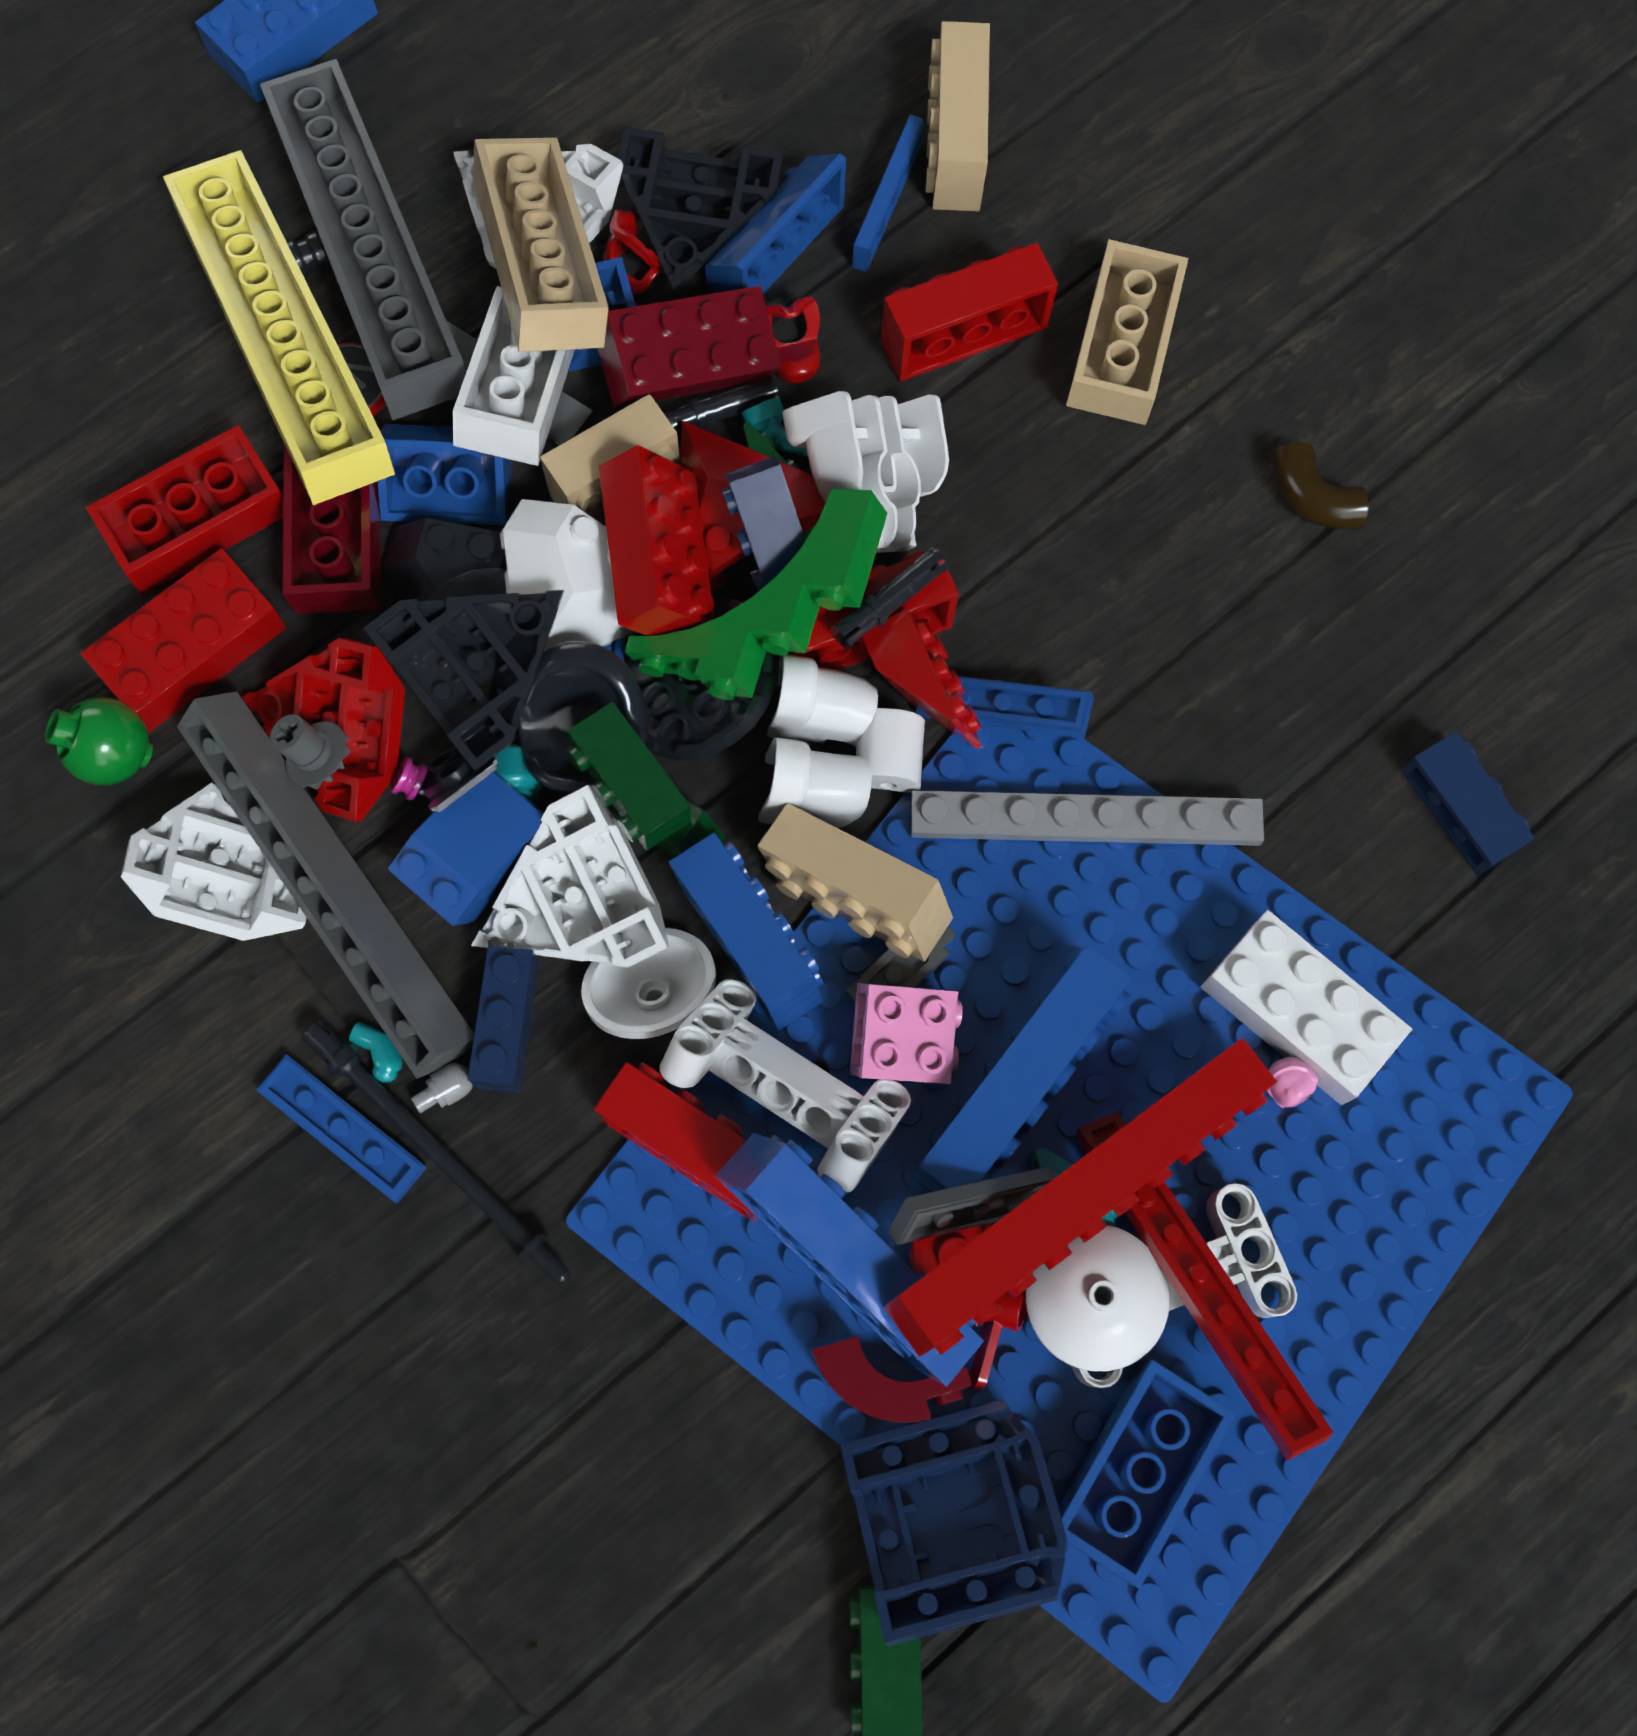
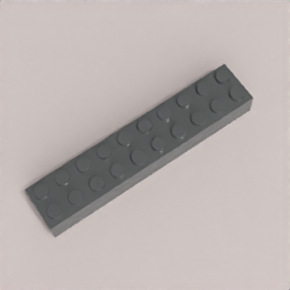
M337 59L261 83L260 86L392 420L457 398L466 375L462 357Z

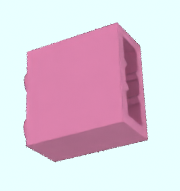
M857 983L850 1075L870 1079L951 1084V1076L956 1073L959 1063L958 1048L954 1046L955 1028H958L962 1021V1004L958 1001V991Z

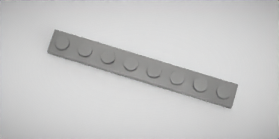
M912 791L911 838L1260 846L1264 842L1262 799Z

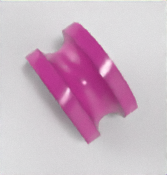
M406 756L392 781L390 792L394 794L403 792L405 793V798L412 801L424 781L428 768L427 765L421 763L419 766H416L412 763V758Z

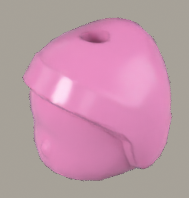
M1288 1057L1278 1060L1270 1066L1268 1071L1276 1079L1277 1083L1267 1091L1280 1107H1294L1314 1093L1319 1080L1314 1070L1303 1060L1297 1057Z

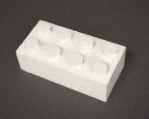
M499 286L496 287L453 409V446L538 466L575 349L518 352L502 288Z
M1269 910L1251 926L1200 986L1284 1058L1297 1057L1307 1063L1317 1074L1319 1081L1316 1085L1340 1105L1359 1096L1412 1030L1409 1025Z

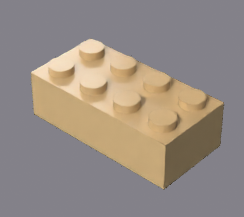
M942 21L940 39H932L931 65H929L928 76L930 99L928 100L927 112L929 133L927 135L926 149L928 167L926 170L925 192L933 193L932 209L980 211L988 164L990 23Z
M1108 240L1066 406L1146 425L1155 401L1189 258Z
M789 803L786 804L758 844V848L767 862L765 867L775 876L778 881L776 886L781 892L795 900L800 896L812 902V906L818 912L828 918L834 919L837 915L849 921L848 925L863 937L871 938L872 935L881 938L886 941L885 944L891 951L903 958H908L911 954L925 962L953 919L938 879Z

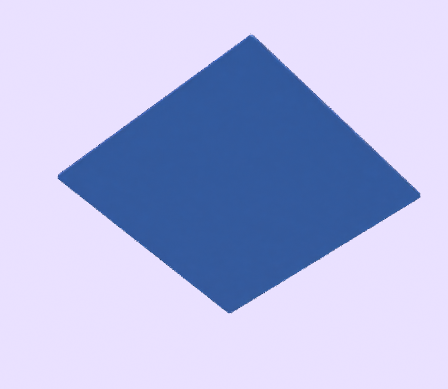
M981 725L982 729L976 731L982 747L978 749L952 733L921 772V786L919 790L1163 796L1084 738ZM905 792L865 843L939 880L953 916L948 926L957 935L946 946L951 952L950 955L917 988L958 991V1001L962 1004V1021L960 1026L955 1028L954 1046L958 1048L959 1063L956 1073L951 1076V1084L894 1080L905 1087L910 1094V1106L854 1190L847 1192L842 1197V1200L853 1210L857 1206L877 1222L879 1227L874 1232L885 1242L889 1239L893 1240L888 1230L905 1199L932 1192L913 1177L920 1163L1086 945L1093 948L1132 977L1124 989L1131 996L1107 1026L1101 1021L1099 1022L1097 1027L1104 1031L1081 1061L1075 1057L1072 1058L1069 1063L1075 1066L1076 1070L1054 1097L1048 1093L1045 1094L1042 1100L1049 1104V1106L1027 1133L1021 1129L1018 1130L1014 1137L1021 1141L1020 1145L1000 1170L993 1165L991 1166L986 1175L992 1179L1033 1170L1029 1155L1034 1150L1041 1148L1049 1150L1071 1164L1076 1163L1086 1155L1075 1137L1078 1127L1118 1111L1124 1122L1128 1124L1242 1037L1268 1070L1274 1062L1284 1059L1282 1055L1200 987L1251 926L1267 910L1412 1028L1411 1032L1357 1098L1340 1105L1316 1085L1314 1093L1305 1101L1294 1107L1282 1108L1273 1100L1268 1091H1265L1263 1094L1267 1097L1268 1101L1247 1117L1242 1110L1232 1117L1237 1123L1233 1129L1216 1141L1211 1135L1203 1139L1201 1143L1206 1149L1184 1166L1179 1159L1168 1166L1173 1175L1165 1183L1205 1242L1216 1239L1206 1213L1207 1199L1213 1192L1226 1185L1237 1183L1246 1186L1255 1195L1297 1292L1296 1304L1292 1311L1286 1315L1270 1318L1256 1316V1318L1334 1432L1329 1440L1287 1461L1185 1305L1168 1312L1164 1330L1156 1344L1141 1359L1123 1367L1120 1378L1110 1387L1092 1388L1082 1384L1075 1376L1071 1365L1059 1360L1043 1346L1034 1333L1026 1313L1019 1332L1002 1327L989 1377L982 1391L971 1389L970 1387L961 1389L963 1399L936 1406L934 1397L926 1399L931 1419L1003 1399L1014 1415L1039 1439L1058 1506L1142 1360H1154L1237 1413L1140 1589L1124 1581L1068 1544L1059 1599L1040 1605L1158 1701L1166 1703L1173 1698L1571 1100L1573 1092L1568 1085L1233 845L911 838L912 793ZM813 907L792 936L799 946L797 951L805 947L819 967L817 972L824 984L819 986L823 1002L778 1031L756 999L747 1021L806 1059L823 1058L828 1065L830 1075L865 1096L871 1086L879 1079L860 1078L850 1075L856 1004L846 995V991L889 948L885 944L886 941L875 935H872L871 938L863 937L848 925L849 921L837 915L834 919L828 918ZM708 1071L693 1087L681 1088L703 1102L704 1105L702 1107L706 1110L705 1114L716 1120L719 1114L740 1126L743 1129L741 1132L744 1135L743 1139L746 1141L753 1133L767 1138L776 1135L786 1144L790 1140L795 1142L812 1158L808 1166L818 1175V1167L828 1150L827 1147L711 1071ZM671 1085L668 1090L677 1094L681 1087ZM629 1139L567 1216L566 1223L571 1230L839 1445L919 1423L881 1420L866 1415L847 1404L826 1383L814 1361L811 1350L858 1336L866 1359L883 1376L895 1381L912 1382L927 1378V1375L907 1365L759 1219L756 1223L752 1222ZM1225 1195L1222 1199V1209L1228 1217L1237 1219L1241 1212L1240 1203L1235 1197ZM1125 1212L1114 1219L1116 1228L1132 1234L1144 1243ZM1246 1238L1241 1246L1242 1255L1245 1260L1255 1264L1260 1257L1259 1247L1256 1242ZM912 1242L898 1245L909 1254ZM1265 1283L1261 1289L1263 1303L1271 1309H1274L1279 1303V1292L1270 1283ZM974 1323L971 1327L979 1336L983 1323L979 1326H976ZM974 1353V1354L972 1355V1357L968 1360V1362L963 1366V1367H967V1370H968V1373H969V1374H970V1370H971V1366H972V1363H973V1359H974L975 1353ZM1088 1371L1090 1376L1097 1380L1105 1377L1108 1372Z

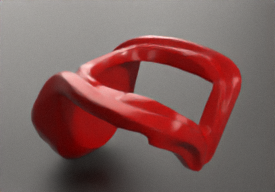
M618 209L615 210L610 222V235L603 253V260L618 258L629 247L645 263L651 266L650 270L640 281L627 274L632 293L640 294L650 286L663 267L658 256L651 249H647L636 237L637 220L635 214L629 210Z
M811 296L803 297L796 300L789 308L781 305H767L771 328L772 316L793 318L803 311L807 324V330L803 338L792 343H782L774 337L782 366L775 373L781 380L790 384H803L809 381L817 373L820 365V350L817 340L820 314L816 300Z

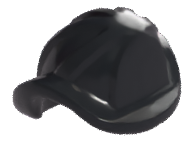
M567 641L553 645L543 652L518 725V731L527 770L538 783L550 790L571 794L587 785L592 787V784L596 782L587 769L581 773L568 756L566 750L571 746L567 730L611 702L616 705L642 742L646 744L648 715L641 688L626 663L611 650L591 642Z

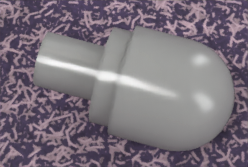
M450 1063L431 1074V1078L425 1081L428 1087L411 1097L418 1111L422 1113L436 1103H439L441 1108L447 1104L450 1106L465 1097L473 1086L468 1081L469 1068L460 1063Z

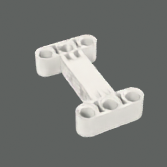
M733 979L722 981L677 1028L660 1064V1073L663 1078L676 1087L689 1088L696 1085L708 1071H711L827 1147L828 1150L818 1167V1175L820 1177L823 1174L828 1175L846 1193L851 1192L859 1184L892 1136L910 1106V1094L900 1083L885 1079L877 1080L865 1096L856 1092L747 1021L756 1002L755 993L747 984Z
M1237 1183L1229 1184L1216 1190L1209 1196L1206 1203L1207 1217L1216 1235V1239L1206 1242V1244L1233 1284H1237L1242 1297L1254 1315L1262 1318L1286 1315L1292 1311L1296 1304V1287L1255 1195L1249 1188ZM1225 1195L1235 1197L1240 1203L1241 1212L1237 1219H1232L1224 1213L1222 1199ZM1246 1238L1256 1242L1259 1247L1260 1257L1255 1264L1245 1260L1242 1255L1241 1246ZM1166 1277L1169 1289L1170 1311L1185 1304ZM1265 1283L1272 1284L1279 1292V1303L1274 1309L1267 1307L1261 1299V1289ZM1099 1286L1095 1290L1094 1298L1096 1302L1100 1305L1109 1303L1110 1292L1108 1289ZM1071 1366L1077 1379L1085 1386L1092 1388L1110 1387L1118 1381L1123 1369L1108 1371L1105 1377L1097 1380L1091 1377L1087 1370Z

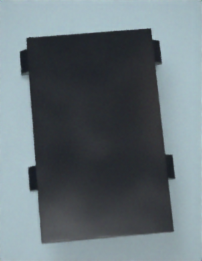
M451 747L439 754L430 763L429 770H427L418 792L421 795H426L432 802L428 805L432 811L440 813L498 769L496 767L498 761L494 757L475 772L456 747Z

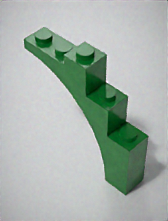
M831 489L821 516L802 548L785 568L752 598L721 617L691 629L660 636H629L624 652L638 664V669L649 676L662 677L664 673L677 674L688 680H700L708 688L709 694L722 700H733L734 696L752 698L766 651L781 656L787 655L788 652L806 653L820 606L829 610H840L842 607L860 608L888 514L872 490Z

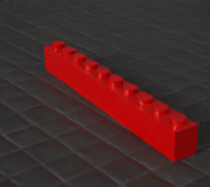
M1242 1037L885 1305V1310L919 1357L933 1348L936 1349L939 1355H942L964 1338L959 1328L972 1319L976 1326L985 1322L1001 1309L996 1302L999 1297L1009 1291L1012 1297L1015 1298L1037 1281L1032 1272L1044 1263L1048 1270H1051L1072 1254V1251L1067 1246L1078 1236L1083 1243L1090 1240L1107 1227L1102 1218L1113 1210L1117 1217H1119L1141 1200L1135 1193L1145 1184L1151 1191L1173 1175L1168 1166L1177 1159H1179L1183 1166L1206 1149L1201 1141L1208 1135H1211L1216 1141L1237 1125L1232 1117L1242 1110L1247 1117L1265 1104L1268 1099L1263 1093L1277 1083L1276 1079Z

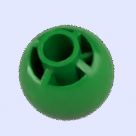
M96 697L86 699L74 705L70 712L55 709L45 731V742L57 746L58 757L63 766L76 778L94 785H113L127 780L140 767L145 768L148 765L153 752V744L149 743L148 731L142 718L128 705L112 698Z

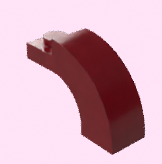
M858 1336L811 1350L814 1361L830 1388L843 1401L856 1410L881 1420L902 1423L929 1420L931 1415L926 1399L934 1397L936 1406L963 1399L961 1389L972 1386L967 1367H963L947 1387L930 1377L912 1382H900L889 1379L876 1371L868 1362L862 1351Z

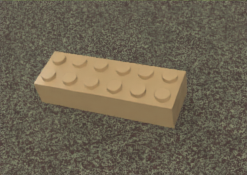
M475 139L473 182L518 352L604 348L608 304L558 139Z

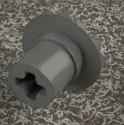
M291 714L281 718L271 730V745L287 757V774L293 782L302 788L309 786L318 790L323 781L333 782L334 772L337 769H345L342 759L351 753L346 745L350 737L338 725L331 722H319L310 725L300 716Z

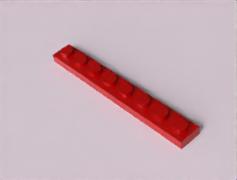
M1118 1111L1078 1127L1075 1137L1085 1153L1088 1154L1124 1127L1126 1123ZM1163 1182L1152 1191L1145 1184L1135 1192L1141 1200L1128 1209L1125 1214L1285 1459L1288 1461L1329 1440L1334 1432L1167 1184Z

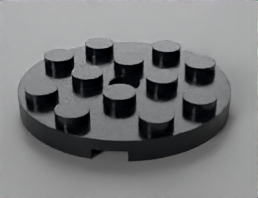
M732 598L730 601L714 600V618L721 617L742 604V602ZM638 633L636 636H646V635H643V634H641V633ZM766 651L753 697L734 696L733 700H722L709 694L708 688L701 681H699L701 685L697 686L696 684L689 685L690 680L677 674L664 673L662 677L644 674L638 669V664L629 657L626 665L634 674L641 688L647 709L648 735L645 746L650 752L660 757L683 761L712 756L736 743L756 726L772 699L778 681L779 655Z

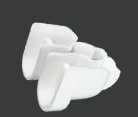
M838 391L784 410L782 414L787 440L794 447L807 448L812 475L818 492L825 503L831 489L872 490L888 513L876 553L908 551L915 547V507L919 503L921 496L932 494L938 490L948 471L949 454L939 397L937 395H926L897 404V400L893 396L878 398L875 395H867L851 401L848 392Z
M790 654L780 656L776 687H781L778 707L767 731V735L774 739L765 754V762L775 765L769 796L759 813V822L773 824L786 804L789 803L839 828L861 817L867 808L871 788L906 793L920 790L925 720L920 715L901 709L877 708V689L864 678L843 671L820 668L815 660L810 657ZM827 739L846 742L856 747V756L812 751L809 745L803 741L823 744Z

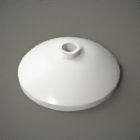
M665 928L669 948L631 967L591 962L584 975L581 989L583 1004L589 1017L603 1031L622 1038H652L676 1030L715 988L716 968L712 955L705 944L687 932Z
M1107 1225V1227L1085 1243L1082 1242L1079 1236L1070 1242L1067 1246L1072 1251V1254L1051 1270H1048L1044 1263L1032 1272L1037 1281L1025 1290V1305L1028 1319L1034 1333L1043 1346L1066 1364L1088 1371L1116 1370L1141 1359L1160 1338L1169 1312L1167 1280L1148 1247L1132 1234ZM1099 1286L1105 1287L1110 1292V1301L1106 1305L1098 1304L1094 1298V1292Z

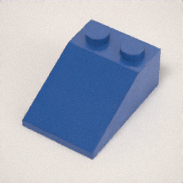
M494 771L440 813L435 811L411 835L388 867V870L452 926L476 922L510 876L526 845H529L535 833L540 828L544 812Z

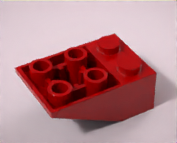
M906 608L889 617L888 623L883 627H874L862 637L876 670L906 701L919 708L974 748L982 747L976 731L982 729L979 719L970 705L966 706L961 695L965 693V689L954 670L950 671L945 662V659L949 658L948 652L940 637L933 635L924 618L917 621Z

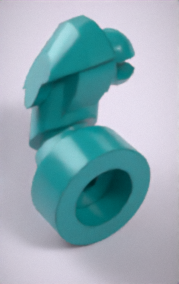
M779 397L760 403L741 413L745 423L749 422L758 432L762 430L767 433L780 451L796 453L802 457L808 456L807 448L794 447L787 440L785 426L783 427L781 424L784 408Z

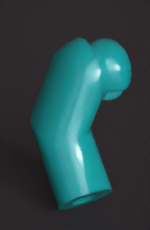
M357 1022L351 1031L349 1042L371 1052L372 1061L375 1065L372 1073L376 1080L385 1083L394 1081L398 1074L397 1071L402 1068L403 1060L385 1032Z

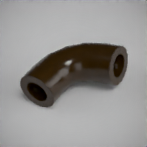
M1294 442L1282 445L1273 451L1274 476L1280 494L1296 514L1319 526L1337 529H1361L1364 527L1368 515V497L1364 487H1339L1325 482L1318 473L1315 451L1311 444Z

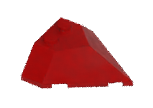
M682 420L679 465L694 472L698 482L697 493L700 515L704 524L703 537L705 552L709 561L708 574L712 594L729 583L723 571L745 557L736 531L743 529L741 519L738 513L730 515L722 493V489L729 487L725 474L770 457ZM779 462L804 533L818 522L825 506V501L818 492L812 475Z
M338 638L328 644V649L318 655L308 656L267 681L266 686L257 692H249L241 698L249 710H255L264 722L263 730L269 738L274 725L284 716L291 714L300 716L310 725L319 722L334 723L350 737L346 745L351 753L342 759L345 769H337L334 772L333 782L323 781L318 790L313 788L317 793L314 800L323 812L358 822L362 821L397 775L405 687L378 646L348 638ZM281 754V756L283 757V759L286 761V758H287V757H285L283 754Z

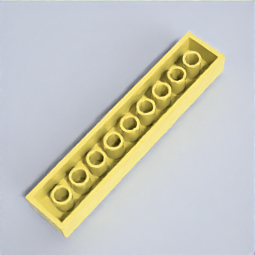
M239 150L163 176L177 214L312 504L316 505L395 475L385 440L242 151Z

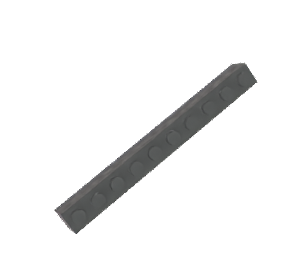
M238 692L194 699L177 725V728L416 1079L437 1071L450 1063H456L473 1044V1031L306 790L290 779L287 774L285 760L273 748L270 738Z

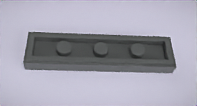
M1048 1166L908 1197L905 1199L888 1233L898 1245L997 1222L1056 1178L1057 1175Z

